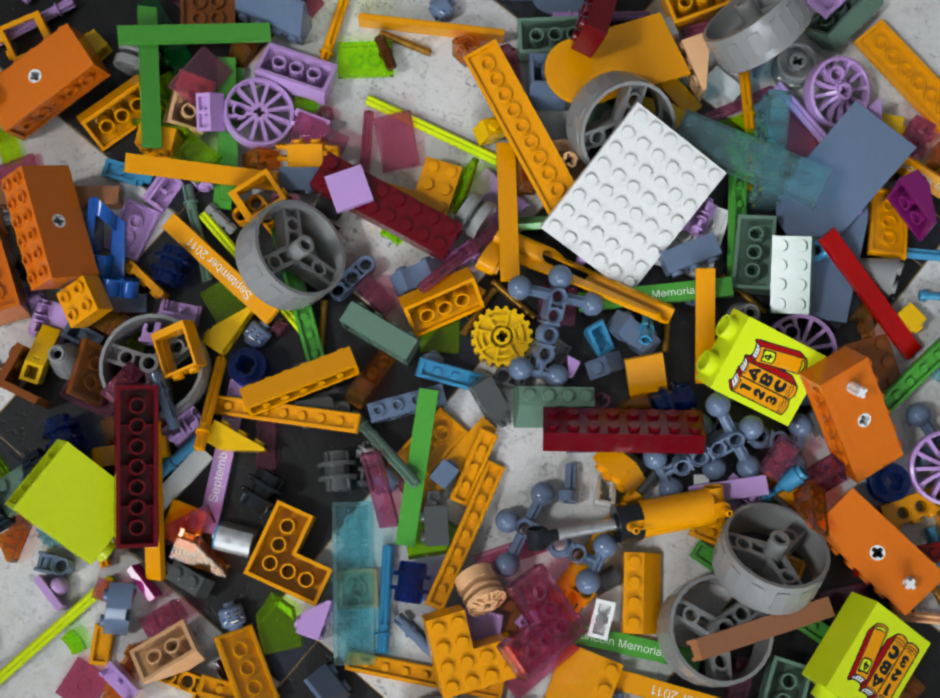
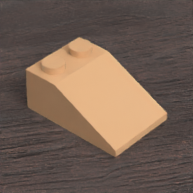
M703 33L681 40L679 50L691 72L689 76L685 77L692 95L699 102H701L706 91L709 48L703 39Z
M180 69L162 126L175 128L180 134L198 139L203 132L197 131L196 93H214L216 82Z
M183 619L129 651L143 685L188 671L206 660L191 627Z

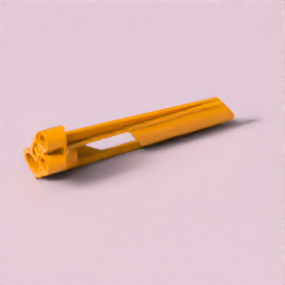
M499 230L495 234L493 241L487 245L476 264L477 270L491 276L497 275L500 271ZM518 233L520 265L548 275L554 266L544 261L543 255H546L589 274L586 279L573 274L572 285L597 293L602 298L660 323L668 324L675 311L671 304L568 260L554 248Z

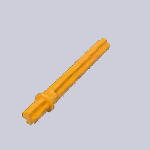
M350 0L338 1L325 42L319 50V59L329 62L330 58L333 57V49Z
M747 70L739 73L743 111L741 118L744 119L746 133L755 132L756 111H754L750 71Z
M217 356L215 359L199 426L195 429L196 438L193 448L196 451H205L207 439L211 435L210 427L227 363L224 356Z

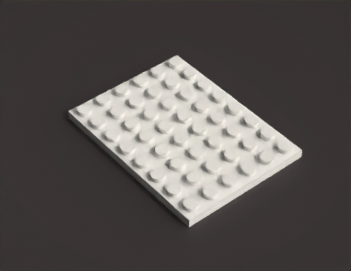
M636 101L544 220L540 228L604 276L627 286L636 287L659 259L660 252L667 249L727 173Z

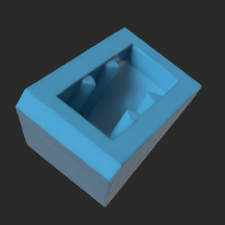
M603 319L585 328L583 334L598 358L604 353L615 349Z

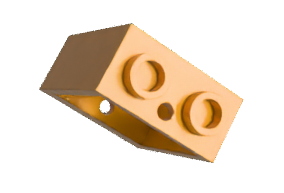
M37 10L0 26V42L5 44L7 48L5 53L10 61L13 60L14 62L26 53L17 56L5 31L34 19L43 38L52 34L41 11Z
M267 168L228 192L247 223L260 211L251 215L240 195L262 181L268 179L280 198L274 202L287 200L289 197L285 188H279L277 185L279 179L275 173H269Z
M180 320L151 334L164 379L179 381L185 378L184 375L198 373L202 367L207 365L194 321ZM184 334L193 363L177 370L168 340Z

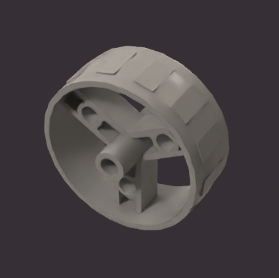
M731 0L707 24L703 32V39L719 65L721 64L726 72L741 73L769 61L789 47L808 27L813 13L806 0Z
M627 71L603 73L585 84L574 97L566 120L568 141L577 157L585 165H588L591 160L587 155V150L602 146L623 120L625 111L627 114L636 101L642 105L647 88L654 100L655 116L675 131L676 118L673 106L669 98L658 86L638 74ZM620 88L613 109L605 110L601 119L587 123L597 103L608 93Z
M297 200L277 201L261 210L240 231L235 246L236 265L244 283L257 298L277 309L287 311L299 310L314 304L337 286L345 270L346 256L344 245L335 226L317 208ZM262 220H274L277 250L263 257L258 239L259 227ZM314 249L316 250L318 257L311 253ZM289 270L318 291H298L287 286L275 275L283 274Z
M144 314L123 322L111 333L101 350L99 377L103 389L113 403L115 366L145 375L146 383H152L149 374L161 370L156 352L154 354H145L124 347L125 343L136 333L142 331L145 323H148L149 327H154L156 322L169 326L180 320L163 314ZM184 334L168 341L176 367L190 355ZM200 336L199 339L207 365L198 372L193 388L178 404H174L170 379H164L166 387H169V395L177 417L194 405L196 407L205 396L209 387L212 374L211 359L208 349ZM182 345V350L175 353L176 347ZM132 355V360L126 363V358ZM159 404L158 421L165 422L166 420Z
M763 502L750 503L733 511V516L728 518L725 525H723L712 553V566L715 576L727 593L748 608L771 615L792 614L805 608L815 597L825 580L831 562L830 550L825 538L808 519L787 507ZM739 533H762L768 535L769 538L766 542L743 536ZM794 551L802 557L811 574V582L803 584L788 560V557Z
M715 574L694 578L677 587L666 598L657 620L659 648L672 670L681 678L695 685L709 688L728 687L742 683L756 675L765 665L771 654L774 637L754 643L752 654L747 664L738 674L732 676L729 651L705 659L706 676L693 669L681 655L675 641L674 623L693 632L696 638L769 614L752 610L737 601L714 617L682 599V596L696 584L709 583L721 586ZM737 610L740 613V619L736 615ZM686 611L691 616L690 621L686 618ZM699 619L706 621V623L697 624ZM716 657L720 660L719 667L716 665L715 662Z

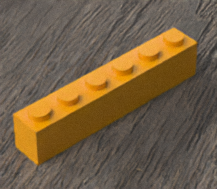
M350 346L328 355H322L310 362H304L292 369H286L274 376L265 377L256 383L247 384L239 390L245 408L250 417L357 376L360 372Z

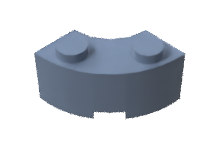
M427 256L413 266L397 268L396 272L390 276L397 297L447 276L441 261Z
M617 309L606 324V328L618 341L627 343L630 347L629 349L639 355L653 353L661 343V340L657 337V332L654 330L651 343L649 345L641 344L639 342L640 323L635 320V316L629 311L623 312Z
M109 582V589L104 588L103 601H107L105 615L101 614L99 627H103L102 634L127 636L134 584Z

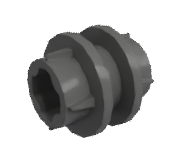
M348 450L324 452V462L318 463L317 468L324 469L325 476L319 477L318 482H325L326 492L352 490L351 480H356L358 477L357 474H350V467L357 465L356 460H349Z

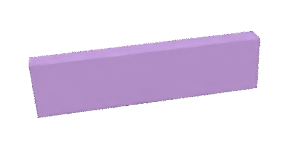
M767 475L687 486L688 491L703 489L704 485L722 484L725 501L770 494Z

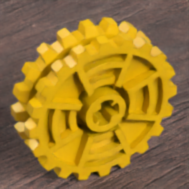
M495 306L494 310L487 309L485 315L480 314L478 316L479 321H475L473 324L475 330H471V337L473 338L471 339V346L475 347L474 354L480 355L479 360L487 362L486 366L491 367L495 365V369L501 366L508 367L511 360L515 357H526L525 354H529L531 349L529 346L533 343V338H531L533 330L529 329L530 322L529 320H524L525 315L523 313L517 314V309L509 310L508 306H504L503 309ZM499 334H503V337L506 335L504 342H500V339L497 340Z

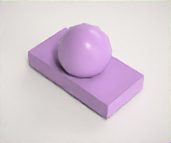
M38 575L33 579L55 610H64L69 606L62 597L69 589V583L64 577H55L50 581L46 575Z

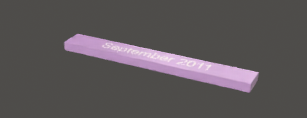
M230 379L227 396L242 398L239 389L250 383ZM222 416L221 420L231 424L230 429L237 432L241 428L243 418ZM215 448L202 505L203 510L210 512L203 533L214 534L217 525L220 523L235 452H223Z

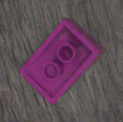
M918 169L899 178L886 198L918 241L921 242L937 223L930 184Z

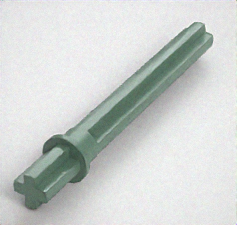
M182 185L185 200L183 205L186 206L190 227L204 239L197 206L198 199L195 198L193 185ZM199 263L202 280L204 282L212 281L213 275Z
M358 410L352 411V413L361 414ZM361 416L359 432H362L411 488H416L421 483L420 479L371 426L370 420H366Z

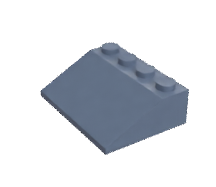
M235 0V11L240 20L252 23L270 22L272 34L278 37L283 36L293 44L299 43L303 45L312 28L304 1Z

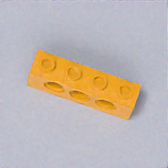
M933 486L923 490L929 495ZM939 489V491H938V493H937V496H938L939 498H940V489ZM914 492L874 508L899 530L903 528L902 524L909 522V525L920 522V517L927 516V518L939 515L940 505L930 502L918 492ZM917 501L922 505L920 512L916 509ZM899 508L904 511L903 518H900L897 514Z

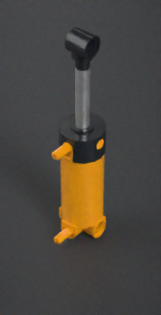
M709 484L704 485L703 489L611 504L610 519L550 530L544 526L528 527L525 529L527 549L529 551H541L546 549L550 542L607 531H613L614 537L621 544L711 526L712 528H717L725 525L727 517L733 516V511L729 503L725 502L723 485Z

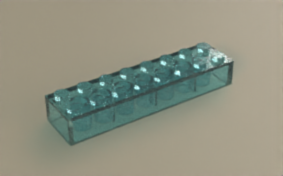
M687 109L676 133L726 173L811 209H814L832 171V168Z
M372 501L332 502L334 666L376 664L374 503Z

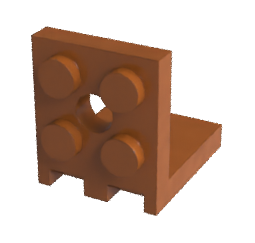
M17 342L10 349L6 363H3L0 367V387L48 409L52 402L19 387L21 379L18 378L30 348Z

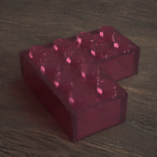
M543 563L533 565L504 588L527 622L496 645V648L517 679L521 681L529 680L589 631Z

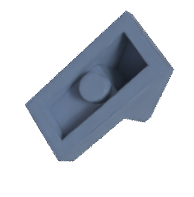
M68 322L61 333L62 337L80 345L82 338H88L101 344L105 337L89 328H71Z
M620 351L604 353L601 357L583 364L590 382L625 369Z

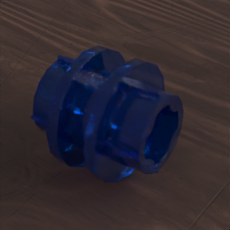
M164 244L161 251H155L153 254L159 259L158 263H150L149 268L153 270L151 280L170 288H176L179 280H186L187 276L181 273L183 268L189 269L191 263L187 261L189 252L172 244Z
M251 347L240 348L235 351L229 358L227 365L230 377L243 387L247 384L263 380L269 372L265 356L257 349ZM252 361L255 365L251 368V372L244 374L242 370L245 368L246 363Z
M676 381L671 382V390L669 391L665 387L660 386L658 387V393L651 396L653 409L691 410L697 408V401L693 390L685 382L678 384Z
M69 413L55 415L44 421L45 430L40 434L42 439H50V443L45 446V450L48 451L54 442L60 439L68 441L81 451L80 442L85 437L83 433H75V430L80 427L79 421H72Z
M890 463L866 478V488L868 493L879 502H895L903 499L908 494L910 477L902 466ZM886 477H888L891 481L889 489L886 487L884 483L886 481Z
M401 560L398 571L392 570V574L399 575L397 585L390 584V588L395 589V601L421 604L423 594H429L430 591L423 589L424 579L431 580L432 576L426 575L427 564Z

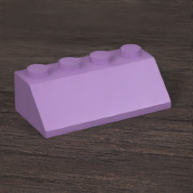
M269 42L254 70L255 78L269 79L280 85L290 95L325 106L332 92L338 65Z

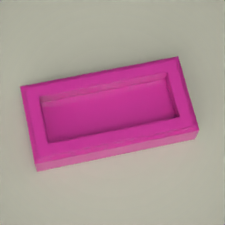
M140 563L132 565L126 570L148 601H153L163 595L153 580L146 579L145 569Z

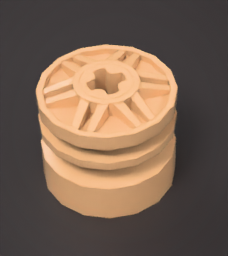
M478 563L466 568L454 581L468 613L472 616H480L492 612L506 599V592L502 588L501 582L498 581L497 574L492 565L489 563Z

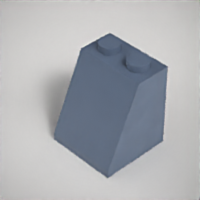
M529 52L526 95L535 110L564 111L565 101L558 97L546 82L544 65L549 53Z

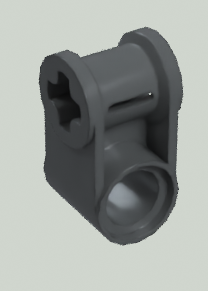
M500 367L494 374L502 387L514 389L518 386H528L529 378L523 380L522 384H520L521 381L512 378L508 367ZM500 372L507 374L508 379L506 381H501L498 378Z

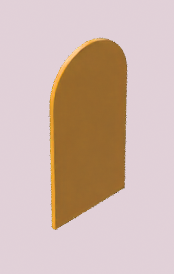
M660 12L609 27L606 37L592 58L571 49L573 40H564L551 49L544 65V74L549 87L558 97L569 103H572L579 90L591 79L610 71L635 73L655 85L691 74ZM620 88L608 93L598 103L617 98Z

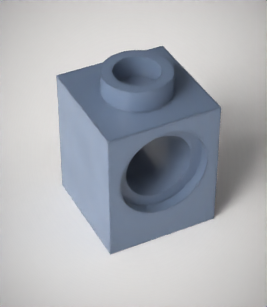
M443 459L429 478L446 490L459 474L457 469L459 465L451 459L448 461Z

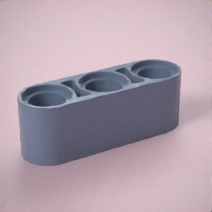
M365 255L353 263L343 273L342 279L337 286L330 291L332 298L340 302L350 296L374 274L376 270L374 260L370 256ZM364 263L372 264L369 269H362ZM356 275L357 280L355 282H349V276ZM340 287L343 289L342 294H334L336 288Z

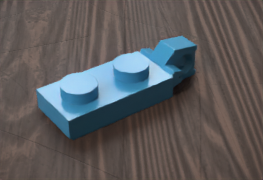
M110 158L106 159L101 176L137 187H142L143 183L151 185L155 180L153 176L124 173L125 163Z

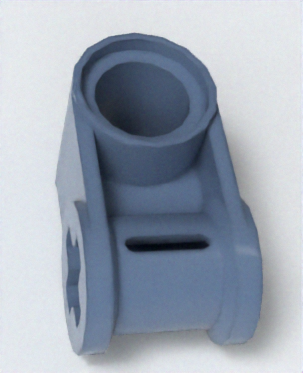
M39 550L37 566L33 570L56 575H71L76 569V564L71 558ZM65 561L67 566L66 569L62 571L61 564Z

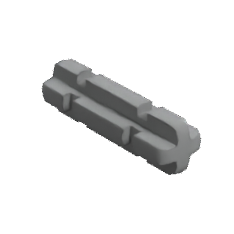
M213 203L207 205L205 212L212 215V218L222 228L224 227V230L229 235L233 234L237 226L233 222L230 223V219L223 212L217 210Z

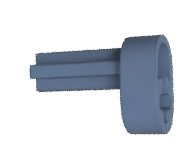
M568 463L565 466L564 490H558V501L561 503L578 504L579 493L576 492L577 464Z

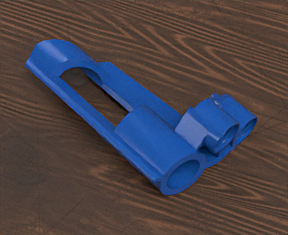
M96 196L88 199L86 229L99 271L98 276L108 297L137 299L140 279L125 276L126 223ZM96 215L112 228L110 255H100L95 247L94 230Z

